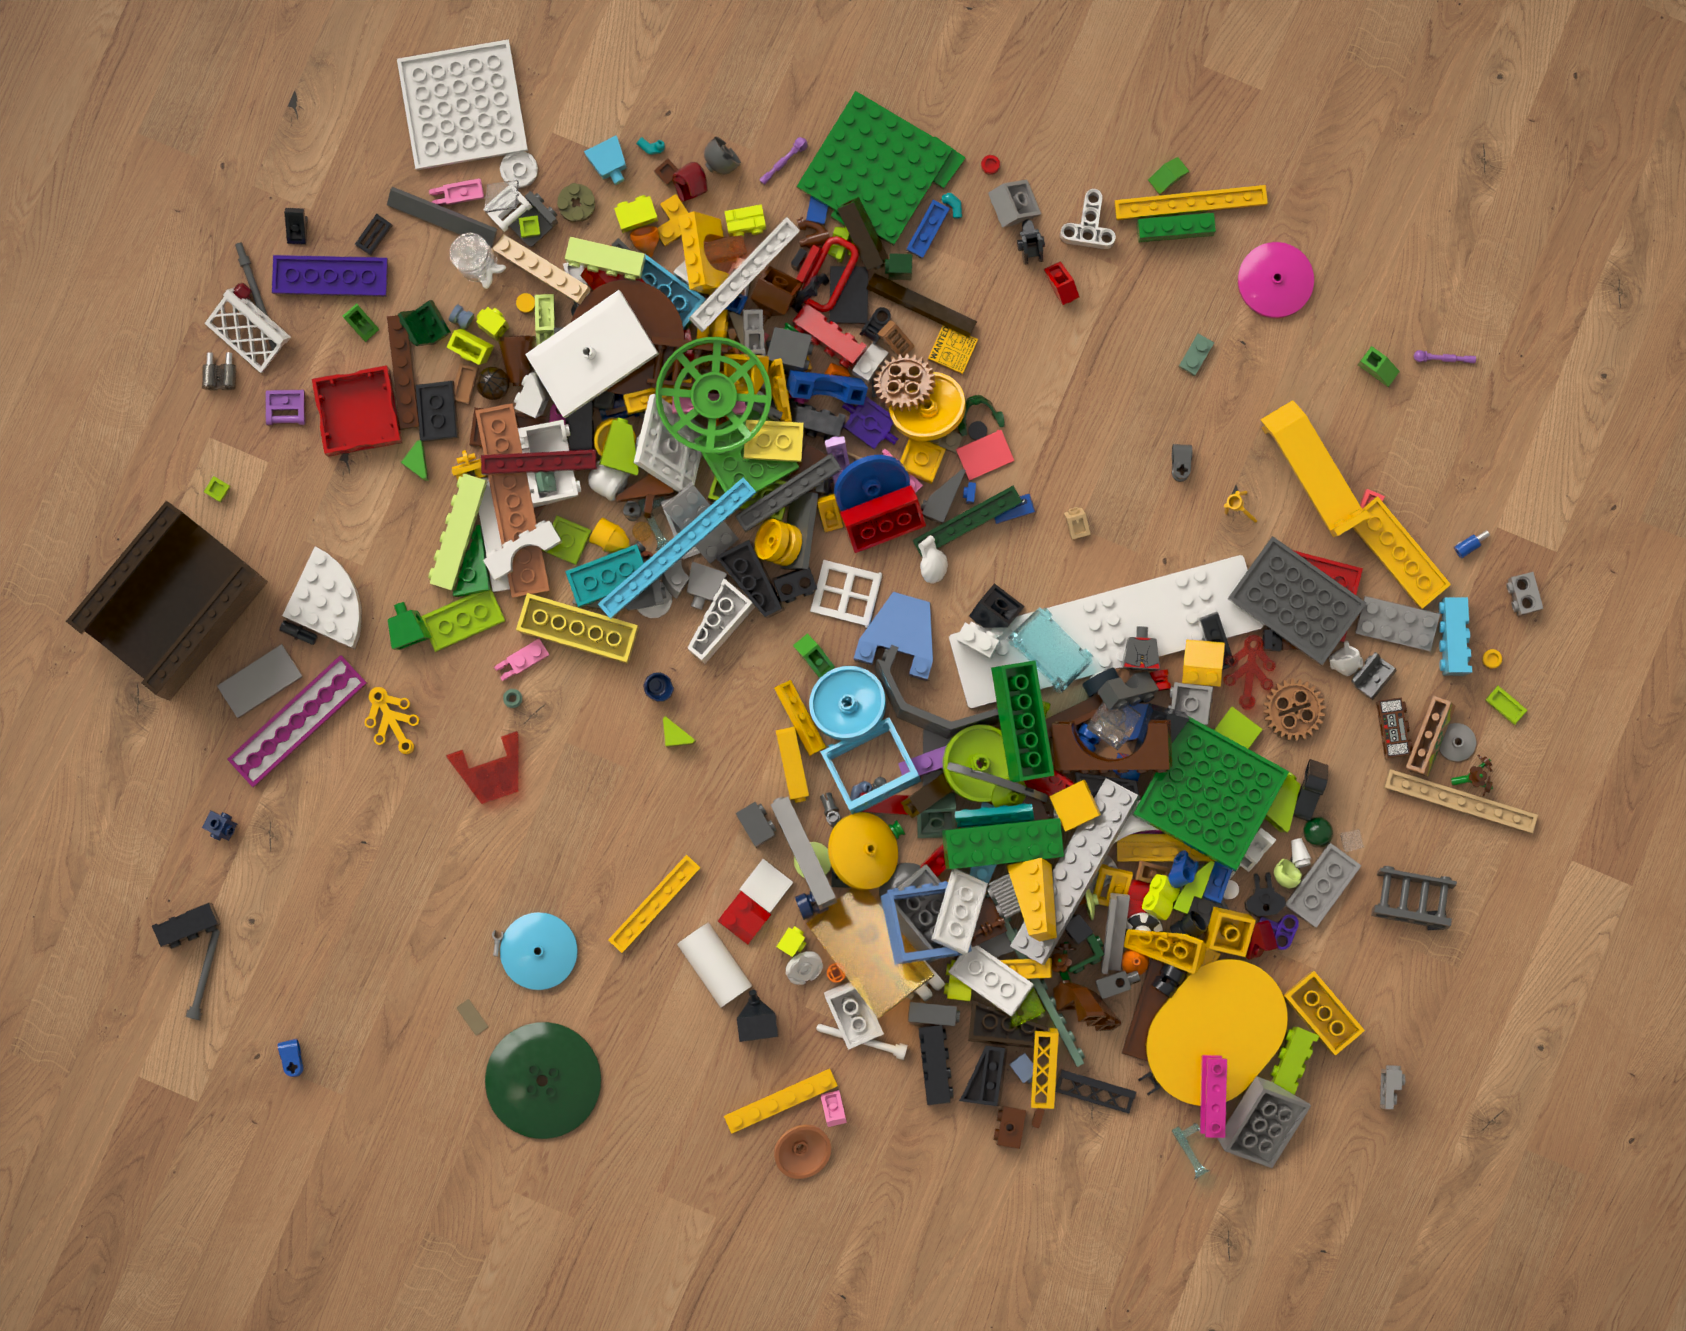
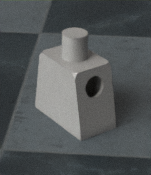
M692 561L687 593L694 596L691 607L702 610L705 600L713 602V598L718 592L723 579L726 580L727 573Z

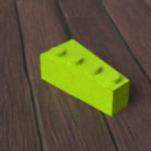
M1294 1026L1292 1030L1288 1029L1285 1036L1287 1043L1285 1048L1281 1047L1278 1058H1280L1278 1066L1274 1065L1271 1076H1273L1271 1082L1295 1094L1299 1084L1297 1080L1298 1078L1301 1079L1305 1071L1306 1064L1304 1062L1305 1060L1308 1061L1313 1052L1312 1042H1317L1319 1035Z

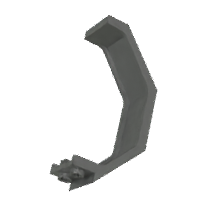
M891 645L889 650L885 649L882 660L877 659L874 669L897 718L945 738L953 737L959 731L973 725H991L1000 722L998 708L959 720L948 721L907 704L890 673L899 647Z

